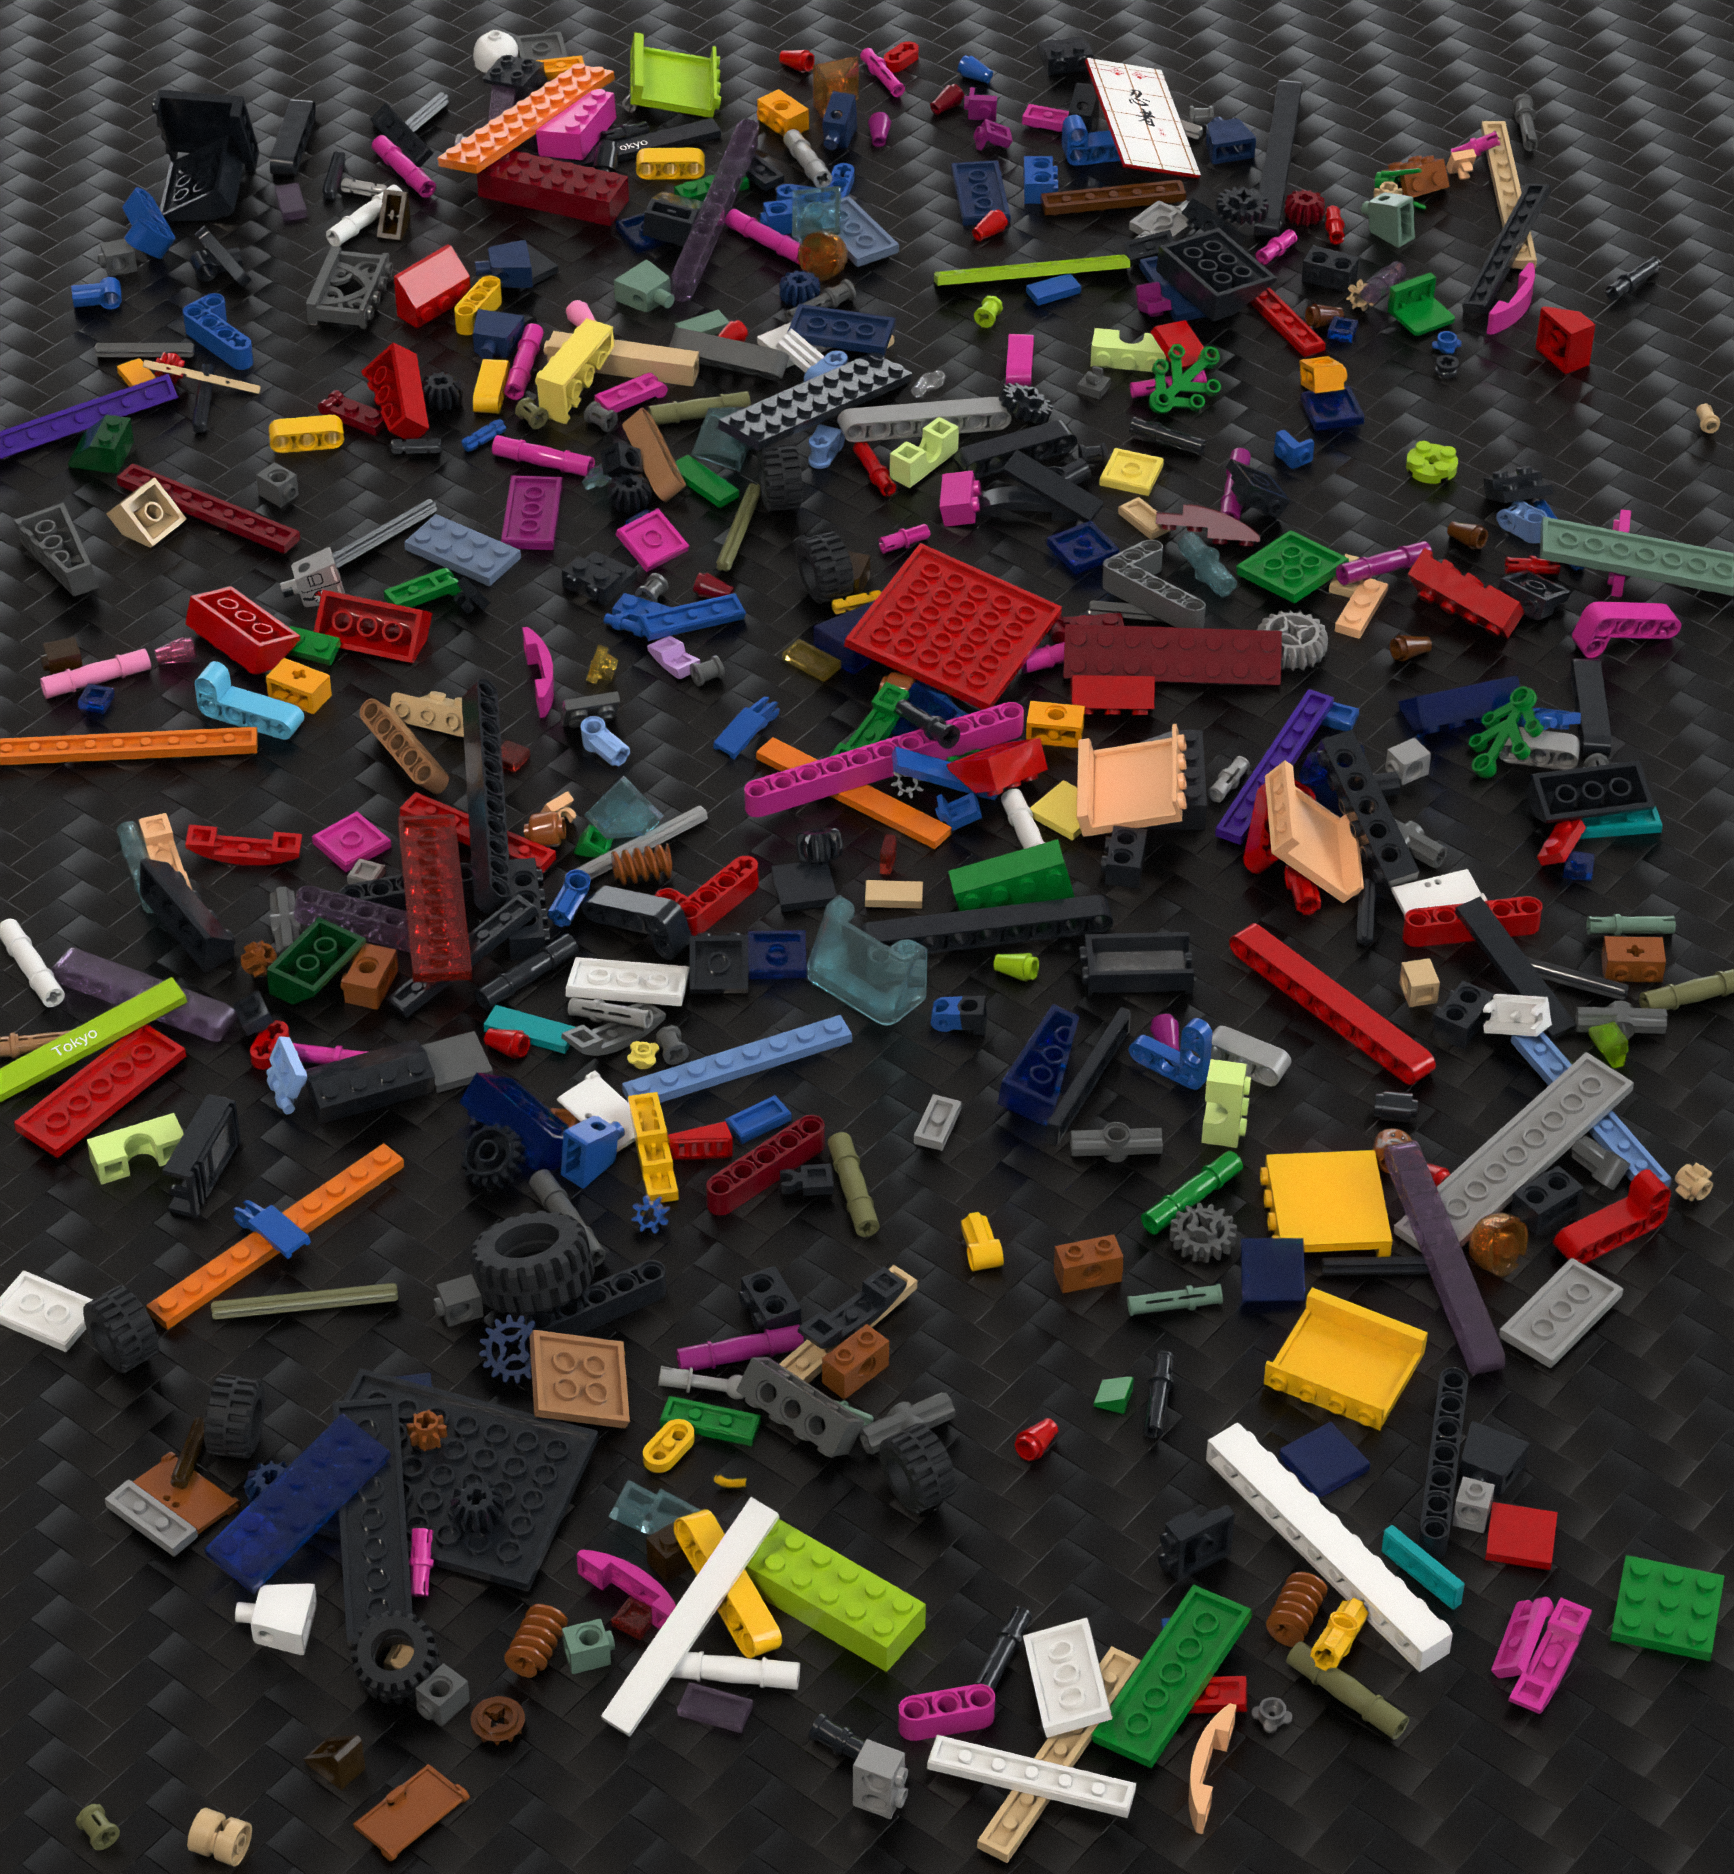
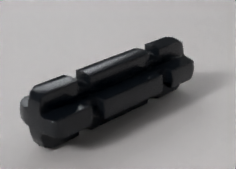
M426 438L406 439V441L393 439L391 441L392 454H403V452H406V454H427V451H430L431 454L441 453L442 450L441 439L430 438V441H427Z

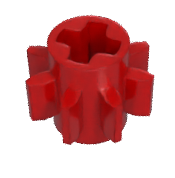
M163 352L161 358H157L155 361L183 368L185 363L176 353L166 354L165 352ZM156 371L154 374L158 377L169 374L174 384L177 383L179 378L182 379L184 376L183 373L179 376L162 371Z

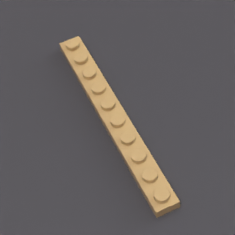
M1482 121V136L1496 131L1499 137L1498 141L1501 143L1500 146L1486 150L1501 223L1502 227H1504L1522 192L1506 122ZM1529 232L1511 268L1524 269L1529 262L1533 263L1536 268L1537 258L1531 232Z

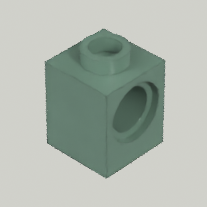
M601 1618L562 1628L563 1648L572 1674L611 1665L610 1651L615 1650V1643L611 1630L605 1631Z

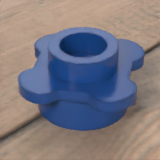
M1450 331L1440 332L1437 336V341L1432 342L1434 349H1439L1440 352L1445 354H1453L1455 348L1461 346V341L1457 339V335Z

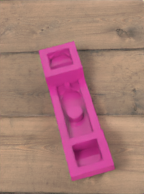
M1529 262L1519 274L1517 293L1510 302L1506 303L1499 300L1490 311L1487 334L1492 335L1510 327L1527 311L1532 300L1535 279L1533 263Z
M522 627L527 665L538 664L542 679L535 680V695L539 716L543 718L548 714L554 699L552 658L544 641L529 627Z
M580 1550L577 1553V1567L580 1576L602 1591L610 1583H613L652 1610V1624L658 1629L662 1628L675 1609L676 1604L660 1583L639 1567L618 1557L591 1550Z
M1560 1598L1526 1673L1522 1672L1509 1697L1510 1702L1538 1714L1543 1712L1574 1656L1592 1610Z

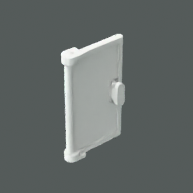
M1468 869L1391 887V891L1404 914V919L1406 912L1415 908L1461 904L1479 896L1484 901H1488L1484 893H1480Z
M592 1071L585 1076L584 1081L557 1098V1101L580 1122L586 1120V1117L599 1116L608 1123L613 1121L619 1122L624 1128L625 1135L617 1141V1152L635 1141L629 1103L600 1077L598 1072Z

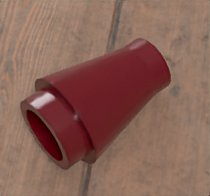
M957 84L947 85L937 98L930 103L932 112L939 115L946 110L960 105L964 99L962 89Z
M700 572L695 580L693 592L697 593L698 597L712 599L733 594L734 587L727 585L708 572L705 574Z

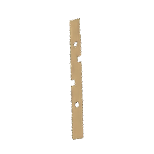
M144 360L143 363L144 368L179 376L183 373L187 374L186 377L252 393H260V386L212 374L204 376L203 372L148 360Z

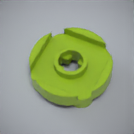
M1419 441L1416 443V447L1407 454L1406 469L1413 472L1412 477L1418 481L1437 484L1441 483L1443 478L1448 477V480L1452 479L1457 473L1458 458L1456 456V449L1451 446Z

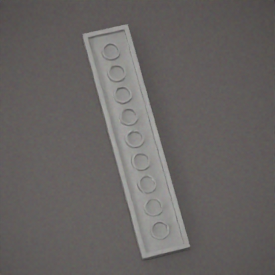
M1586 1052L1394 1225V1234L1426 1256L1442 1258L1445 1263L1512 1202L1515 1191L1537 1179L1541 1173L1547 1170L1571 1148L1576 1140L1583 1137L1633 1091L1634 1082Z

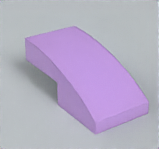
M671 636L647 646L648 651L655 660L678 679L690 675L691 663H701L700 659L685 652L683 642Z

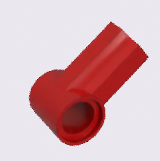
M1285 865V883L1287 890L1292 891L1296 910L1302 912L1303 915L1313 914L1321 908V899L1317 885L1291 866Z

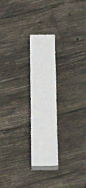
M940 1735L936 1736L927 1762V1769L1125 1818H1128L1136 1791V1783Z

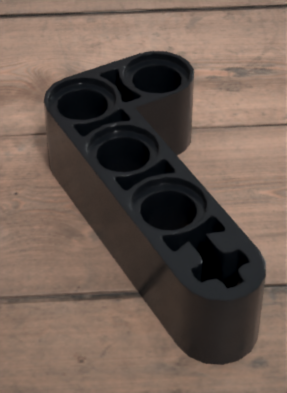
M601 886L582 904V911L585 916L595 923L650 934L656 951L667 960L674 959L690 943V936L692 935L684 911L674 900L610 886Z

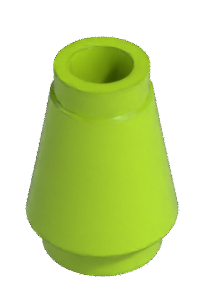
M1031 953L997 954L994 960V970L1027 982L1037 977L1039 960L1037 957H1033Z

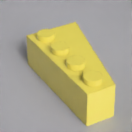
M586 318L575 329L572 336L562 344L560 350L550 358L549 363L543 370L537 373L535 383L538 390L539 407L547 410L548 419L563 424L568 423L571 418L568 412L572 407L577 408L581 401L579 397L584 387H590L593 382L595 369H601L614 347L613 326Z

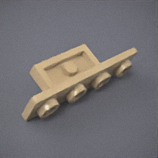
M431 691L428 695L420 698L397 692L392 694L390 709L404 723L464 737L462 698L449 699L446 698V694Z

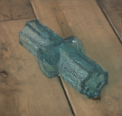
M1193 532L1184 534V537L1178 541V549L1195 568V577L1199 581L1206 582L1221 597L1230 595L1232 590L1236 588L1237 581L1219 561L1220 554L1218 550L1207 547L1202 539Z

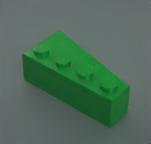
M1058 839L948 871L959 911L1075 897Z

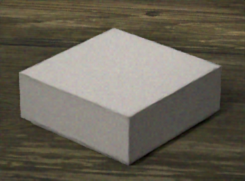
M359 858L348 874L347 882L348 884L380 879L386 873L385 865Z

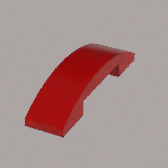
M189 825L185 848L203 857L230 864L272 865L299 858L302 834L274 832L273 840L222 836L217 835V827Z

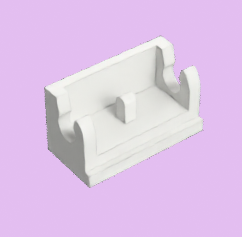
M1495 994L1493 999L1483 1009V1013L1491 1012L1490 1020L1486 1021L1483 1025L1484 1033L1537 1037L1552 1025L1548 997Z

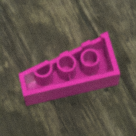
M603 89L592 90L536 130L539 156L583 160L601 138V132L607 131L617 118L614 92H605Z

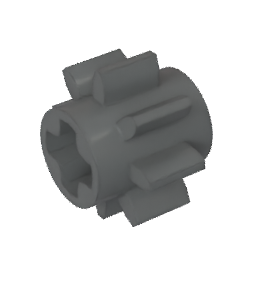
M893 772L898 779L891 783V786L899 787L898 796L902 795L903 792H908L911 799L914 795L913 790L916 789L920 792L924 790L919 785V781L923 780L913 778L912 781L915 783V786L909 785L905 788L903 786L904 780L901 779L902 774Z

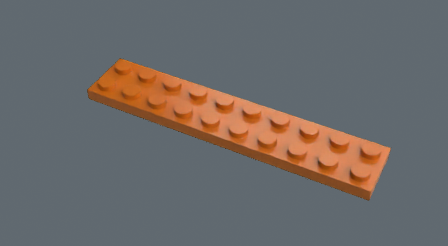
M583 63L572 65L570 69L560 73L552 81L545 83L539 90L532 92L530 96L518 101L515 106L505 110L497 118L490 120L487 125L475 130V133L462 139L454 147L447 149L445 153L437 158L439 167L478 174L535 135L538 128L592 90L602 89L614 81V71L606 70L603 67L585 66Z

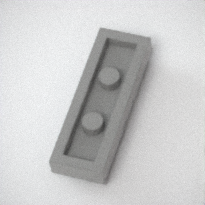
M129 1479L105 1498L108 1509L173 1557L198 1537L195 1527Z

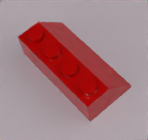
M232 586L190 596L185 624L252 674H261L262 672L273 670L300 641L299 634Z
M322 589L314 632L340 638V648L414 663L427 641L433 613Z

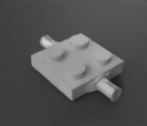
M1158 200L1130 221L1129 230L1139 234L1135 239L1171 230L1174 241H1178L1193 230L1186 223L1188 219L1182 214V211L1190 201L1187 202L1185 200L1179 206H1172Z

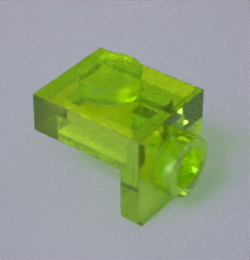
M1613 1021L1589 1028V1036L1604 1054L1613 1069L1624 1066L1626 1053L1628 1052V1040L1616 1022Z

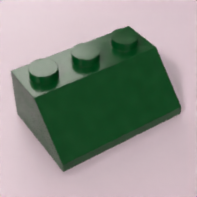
M318 917L267 968L269 994L292 1005L315 996L366 944V938Z

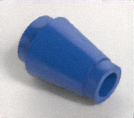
M972 55L963 56L957 68V72L961 73L962 77L986 84L990 82L993 76V71Z

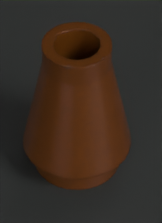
M1313 304L1307 307L1305 311L1307 325L1315 329L1336 322H1342L1344 318V312L1341 307Z
M1452 521L1447 529L1448 536L1455 538L1472 550L1483 548L1487 542L1488 531L1480 524Z
M1398 635L1390 642L1392 657L1402 662L1430 652L1432 648V643L1428 636Z

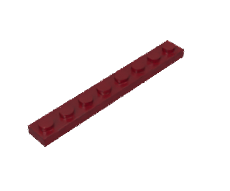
M133 463L116 477L118 486L133 492L155 477L182 512L285 554L300 540V531Z

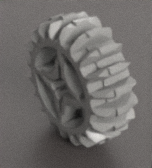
M1291 610L1289 613L1279 611L1278 615L1270 614L1269 618H1264L1262 623L1258 625L1257 630L1282 631V670L1291 668L1294 671L1295 668L1304 670L1306 666L1314 667L1315 662H1321L1322 657L1325 656L1328 645L1325 625L1320 624V619H1312L1311 614L1305 616L1302 615L1301 611L1299 613H1293Z

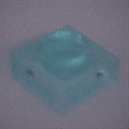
M601 463L589 471L582 484L587 490L596 486L601 488L611 478L603 475Z

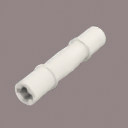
M391 185L386 189L402 191L397 185ZM383 192L373 196L370 202L357 209L350 216L343 217L339 223L327 230L326 238L332 246L339 247L351 237L358 235L361 229L379 218Z
M1010 789L1004 792L1001 796V802L1008 815V821L1014 826L1023 848L1026 849L1045 843L1032 818V810L1028 807L1022 792L1019 789Z
M6 919L0 923V939L6 946L9 955L15 958L20 969L29 979L30 987L35 990L45 1006L54 1007L59 1005L63 1001L65 993L54 978V973L46 967L40 955L33 948L31 939L24 933L16 920Z
M703 1651L699 1653L688 1652L671 1677L697 1680V1682H701V1679L726 1683L760 1684V1688L774 1687L798 1690L800 1663L768 1660L763 1657V1660H755L736 1656L704 1655Z

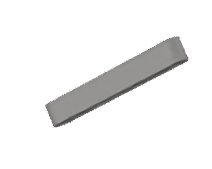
M984 397L850 408L842 411L838 415L837 421L847 441L865 442L922 437L923 428L938 417L958 426L959 434L1002 430L1010 424L1011 416L1007 408L1001 405L1002 402L998 400L999 397Z

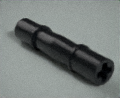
M564 934L550 944L539 948L538 953L521 961L506 973H499L496 978L475 990L476 1000L482 1008L489 1010L506 998L514 996L515 991L533 982L548 970H555L558 965L576 955L579 951L576 941L571 935Z

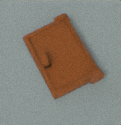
M169 1452L161 1457L160 1463L133 1481L141 1489L195 1527L197 1534H200L226 1514L230 1516L241 1506L240 1500L235 1497L232 1498L195 1470L185 1489L173 1487L170 1481L178 1461V1456L173 1452Z
M427 1764L405 1783L391 1791L385 1799L353 1823V1826L381 1849L384 1857L389 1861H393L398 1857V1853L461 1802H466L470 1796L458 1783L454 1785Z

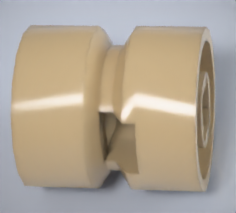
M205 1807L197 1814L190 1828L187 1843L188 1850L206 1857L214 1854L215 1860L235 1867L242 1861L248 1850L252 1837V1825L234 1817L226 1820L224 1814Z

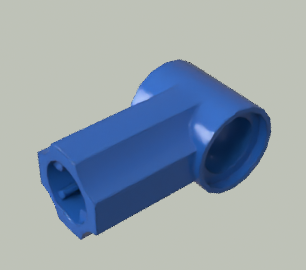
M106 277L100 283L71 286L74 308L101 305L103 308L112 310L119 307L122 301L121 284L113 277Z
M575 869L566 874L564 884L547 914V917L552 920L553 924L560 927L570 926L579 908L587 900L591 880L585 871Z

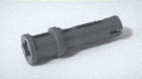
M1527 94L1517 95L1512 101L1513 109L1516 111L1514 117L1516 122L1520 124L1524 149L1533 151L1532 144H1534L1535 149L1539 145L1534 126L1536 113L1532 108L1533 99Z
M844 279L839 285L833 288H825L821 295L803 304L835 309L839 306V303L855 299L856 291L851 281ZM798 306L785 312L789 323L792 322Z

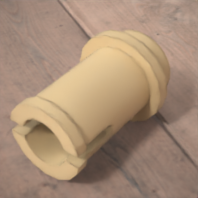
M1707 403L1699 405L1696 409V414L1700 419L1701 430L1707 433L1716 432L1720 426L1719 417L1714 415L1711 405Z

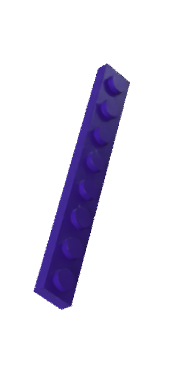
M169 374L2 430L0 431V460L88 430L105 415L126 417L175 400L178 396Z
M1308 689L1217 825L1215 836L1239 845L1243 843L1249 833L1258 788L1265 783V775L1285 760L1291 765L1295 764L1332 708L1334 697Z

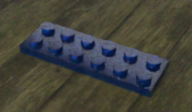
M342 1413L204 1549L205 1554L254 1594L391 1458L390 1451Z

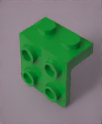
M1431 272L1391 286L1389 291L1387 311L1416 336L1452 324L1455 320V316L1434 298L1436 277Z

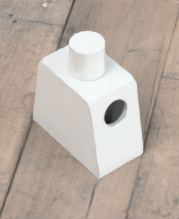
M315 1584L263 1585L259 1589L256 1604L237 1603L235 1621L251 1623L252 1637L256 1644L304 1655L317 1608Z

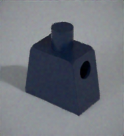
M833 91L822 122L824 146L827 149L847 148L857 130L856 96L854 94Z
M1215 117L1207 124L1206 146L1211 163L1218 164L1255 158L1256 137L1240 119L1224 120L1222 117Z
M526 240L489 247L488 260L475 262L476 276H496L500 279L501 288L533 287L532 267Z
M478 309L473 330L474 352L479 354L482 359H492L493 356L509 357L521 340L525 328L524 316Z

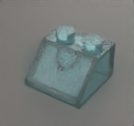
M840 186L793 190L792 236L797 242L805 246L822 245L840 234Z
M734 407L708 408L693 448L692 456L740 472L749 446L717 429L719 419L740 409Z
M625 776L585 814L587 819L606 839L645 836L648 831L653 830L658 825L659 820L664 816Z

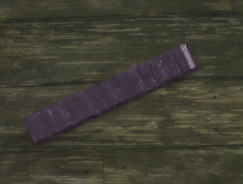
M73 947L69 948L51 968L54 978L60 984L115 1005H120L163 982L161 979ZM180 987L186 995L187 1003L155 1019L217 1042L223 1038L237 1021V1014L233 1008L223 1002Z

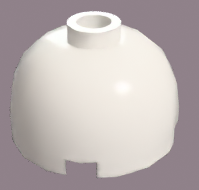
M492 30L482 35L475 43L473 58L476 68L482 72L487 73L503 55H512L519 58V49L516 41L509 34L499 30Z

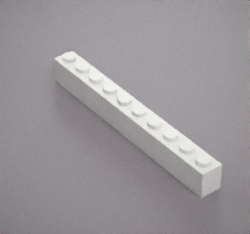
M1237 1422L1208 1440L1206 1461L1347 1601L1354 1597L1364 1602V1607L1369 1612L1367 1621L1419 1672L1450 1653L1453 1633L1448 1624L1443 1620H1439L1422 1599L1417 1598L1407 1589L1404 1581L1399 1577H1395L1385 1567L1383 1561L1378 1556L1373 1555L1363 1545L1357 1535L1351 1534L1342 1525L1340 1519L1335 1514L1330 1513L1320 1503L1315 1494L1309 1493L1299 1483L1297 1477L1292 1472H1288L1278 1462L1272 1452H1267L1257 1442L1256 1437L1250 1431H1246Z

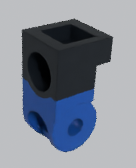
M985 996L941 997L936 999L932 1008L931 1026L941 1032H948L953 1029L973 1030L974 1035H986L988 1014Z

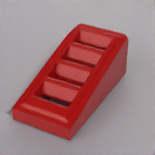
M726 1121L668 1135L672 1159H706L733 1156L732 1135Z

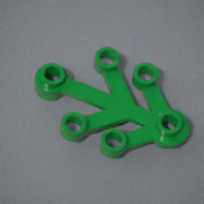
M1180 344L1172 345L1168 351V356L1171 359L1172 385L1168 389H1166L1165 373L1169 369V364L1164 359L1155 361L1152 366V372L1155 374V391L1149 397V405L1153 412L1165 414L1172 407L1200 411L1204 406L1205 399L1202 395L1194 394L1190 399L1174 397L1179 392L1203 393L1208 396H1216L1218 394L1221 384L1216 379H1210L1207 383L1190 382L1204 368L1212 369L1216 366L1220 359V354L1215 347L1207 346L1203 348L1198 355V361L1182 375L1181 359L1185 354V349ZM1173 350H1177L1180 355L1174 354ZM1207 353L1211 354L1214 358H1210ZM1157 365H1161L1164 370H1159ZM1209 385H1213L1216 390H1211ZM1159 398L1163 399L1166 403L1160 402ZM1193 400H1197L1200 405H1195Z
M1525 686L1518 687L1511 693L1509 703L1483 715L1481 722L1488 730L1473 735L1469 740V745L1475 752H1482L1488 746V741L1495 737L1496 739L1488 753L1478 755L1472 762V769L1479 777L1490 778L1496 773L1497 764L1495 761L1509 737L1513 745L1512 753L1517 759L1523 760L1530 755L1531 749L1523 741L1518 721L1523 714L1526 721L1524 729L1530 737H1537L1543 732L1544 727L1536 719L1532 708L1537 701V695L1534 690ZM1509 715L1506 720L1501 722V718Z

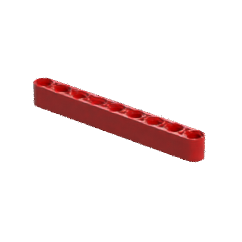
M1252 923L1230 937L1229 946L1240 960L1404 1083L1413 1085L1435 1070V1059L1427 1049L1260 925Z

